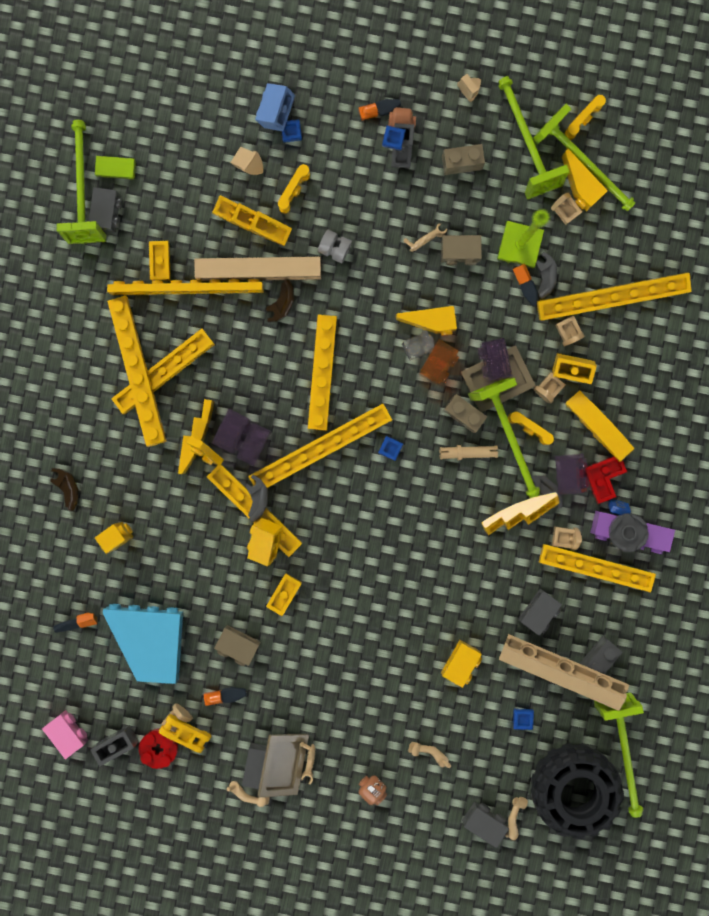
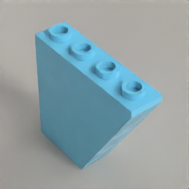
M109 604V607L104 608L103 615L136 680L139 682L176 684L179 680L183 611H178V608L173 607L167 608V610H159V607L156 606L140 609L139 605H129L128 608L121 607V604Z

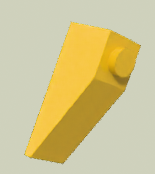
M567 149L562 155L563 164H567L569 169L567 177L573 197L578 207L588 211L608 190Z
M454 306L396 313L397 321L435 334L441 333V336L452 335V332L457 329Z

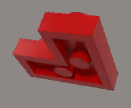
M612 456L583 468L597 504L617 497L610 479L627 472L623 460L619 462Z

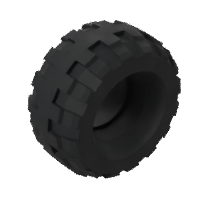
M564 744L561 748H553L547 752L548 755L537 763L536 771L532 774L531 778L532 800L544 823L550 829L555 830L557 834L564 837L571 836L574 839H584L585 836H591L592 838L600 835L599 832L603 829H609L613 825V819L619 816L622 810L621 802L624 800L622 780L614 765L601 752L584 744ZM579 777L591 779L594 783V793L586 804L579 807H569L562 803L561 793L569 781Z

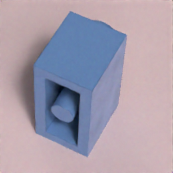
M267 83L255 120L266 129L284 131L295 94L287 86Z

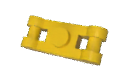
M597 95L569 125L564 134L570 140H573L580 130L579 127L582 124L586 126L593 118L591 114L601 110L606 103V98L603 95Z
M302 164L298 167L278 201L281 213H289L290 202L294 196L297 197L301 192L302 182L310 178L307 165Z
M512 412L508 415L510 423H518L524 427L523 431L530 436L536 435L541 444L549 445L553 443L554 437L551 433L521 413Z
M172 714L168 715L166 718L167 722L159 729V733L164 737L197 753H202L204 744L209 742L212 737L207 731H201L179 720ZM173 726L177 728L175 732L171 730Z

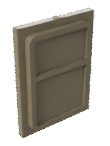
M516 345L461 372L470 393L500 379L515 378L516 386L500 392L501 395L499 397L502 403L536 386ZM489 398L474 401L480 412L494 407L492 399Z
M308 734L269 735L258 790L259 798L298 795L306 748L301 747L300 743H308Z

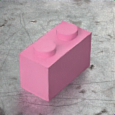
M66 710L42 728L64 759H67L88 742L86 732L78 727L74 716Z

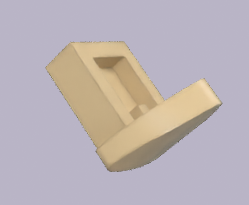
M466 74L458 82L457 86L469 102H472L477 96L481 79L470 78Z
M240 147L230 162L234 167L248 174L259 175L263 173V163L256 151L252 152Z
M569 193L563 194L551 207L552 211L558 214L565 225L582 213V210Z
M574 316L555 325L563 340V346L573 344L585 337Z
M551 372L539 386H535L534 391L543 400L551 404L565 384L559 378L554 377Z
M554 527L552 546L570 548L572 551L579 548L582 543V536L578 528Z
M177 703L174 704L173 710L169 713L185 723L193 719L192 715ZM166 718L161 723L162 725H165L167 722ZM174 726L171 728V730L174 731V732H175L176 729H177V728L174 727Z

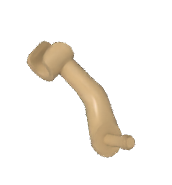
M438 224L435 230L424 235L414 244L407 238L403 241L411 247L410 251L413 252L436 236L441 238L446 234L447 228L441 232L438 229L441 224Z
M301 742L300 746L308 750L306 769L302 774L301 780L305 776H309L308 784H311L313 781L312 769L315 760V745L312 744L310 747Z
M416 742L410 743L408 752L412 753L413 756H419V752L429 753L435 758L440 767H451V764L448 763V758L436 747L421 745Z
M236 781L231 782L229 787H227V791H231L244 802L257 804L259 807L269 803L270 797L259 798L245 793Z
M516 797L512 801L513 808L508 818L509 830L505 835L511 840H516L519 835L516 819L519 809L527 807L528 800L524 797Z

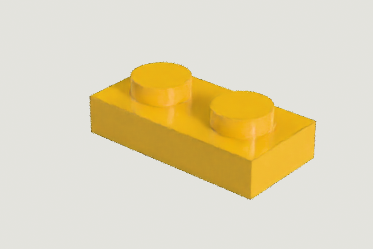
M149 241L151 281H170L169 241Z
M192 436L186 442L192 447L191 451L200 457L203 456L202 460L207 464L212 465L214 463L220 466L224 461L204 442Z
M285 573L266 607L283 616L302 582Z

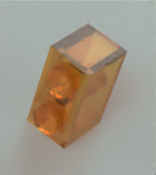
M438 339L419 375L436 385H439L441 382L445 383L450 374L447 372L450 365L454 367L459 359V356H457L459 350Z

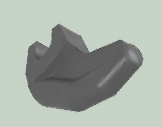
M545 252L541 254V257L545 259V263L537 261L535 265L542 278L538 290V297L541 300H544L552 293L557 283V265L553 258Z
M253 474L251 478L256 481V484L251 486L247 483L246 488L253 501L248 516L250 517L249 520L254 523L262 517L267 507L268 488L259 477Z
M532 475L534 485L540 488L539 492L541 494L557 493L559 504L555 507L558 509L562 508L563 496L557 485L546 476Z

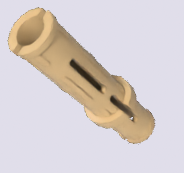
M457 445L456 447H440L439 454L441 453L439 457L440 459L457 458V460H462V458H498V451H496L498 446L461 447V445Z

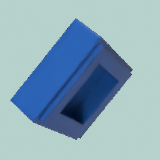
M299 119L286 122L284 131H282L283 143L302 140Z
M386 125L382 147L401 151L406 130Z
M386 436L378 453L396 461L403 443Z
M615 499L609 500L608 506L611 513L618 515L631 513L628 503Z
M514 708L513 728L533 730L534 710Z

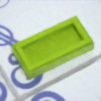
M96 156L95 176L134 179L136 160L133 158Z

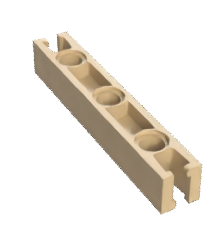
M320 257L195 259V279L201 281L214 279L228 281L230 279H238L240 281H247L248 279L321 280Z
M508 634L499 660L620 711L626 700L629 684Z

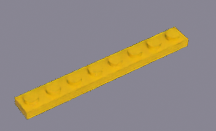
M690 273L537 301L539 320H548L692 292Z
M215 279L209 280V283H202L201 280H190V283H182L181 280L163 283V281L155 280L152 281V284H144V281H132V284H125L124 281H114L113 284H107V292L111 295L264 293V285L258 279H248V282L230 279L224 283H221V280Z
M125 295L109 300L107 302L145 444L147 447L167 442L128 297Z
M381 404L253 474L259 477L268 488L392 421V418L385 405ZM251 474L248 477L251 480L253 486H255L256 481L251 478V476L253 475Z

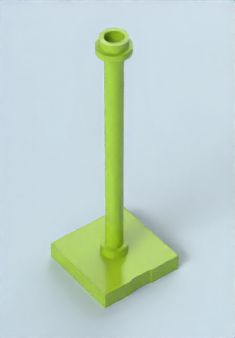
M508 76L501 78L498 81V87L500 90H504L539 174L529 179L525 190L527 200L563 187L565 179L569 174L567 164L546 172L511 88L513 81Z
M565 104L533 137L535 146L548 134L554 135L623 204L621 207L623 210H630L636 203L634 198H628L559 129L558 123L571 110Z
M74 120L71 129L75 131L78 223H57V232L68 244L106 242V234L96 221L86 222L83 131L86 130V125L82 120Z
M538 210L533 215V222L530 226L507 221L497 259L520 265L525 263L526 267L535 268L544 230L538 228L548 223L549 214L544 210Z
M515 378L500 379L468 393L470 401L492 399L528 488L526 495L529 498L539 496L540 488L534 485L499 397L501 395L500 392L517 385Z
M629 692L626 693V700L620 711L595 700L594 706L605 721L617 720L631 802L628 811L632 817L637 818L642 816L643 807L638 803L624 717L644 712L641 703Z

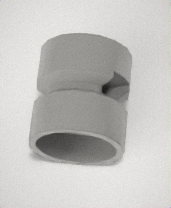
M327 229L317 252L326 257L331 255L333 260L342 264L350 250L352 240L343 236L339 238L337 233Z

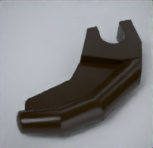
M289 279L284 280V283L281 284L280 298L266 308L267 312H274V317L267 318L268 323L277 322L285 318L292 307L294 288Z
M52 468L51 472H57L58 478H50V482L63 491L65 507L69 511H74L78 503L79 489L73 475L64 469Z

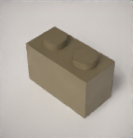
M483 145L444 149L442 154L444 175L482 170L485 164Z
M481 235L442 236L441 262H446V265H457V262H465V265H476L482 259Z
M457 394L452 397L443 410L472 433H476L487 418L486 415Z
M226 625L214 649L218 650L217 653L223 657L230 656L234 658V661L241 666H249L261 642Z

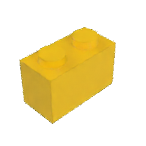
M557 353L552 373L554 377L592 384L597 365L592 360Z
M264 518L254 523L250 529V534L252 535L247 546V550H249L247 558L268 567L277 557L283 526Z
M119 522L107 528L96 536L95 539L107 554L115 551L132 539L133 535L131 533L133 531L127 523Z
M459 640L441 671L442 676L463 688L465 684H469L473 676L471 673L474 667L477 668L482 661L481 652Z

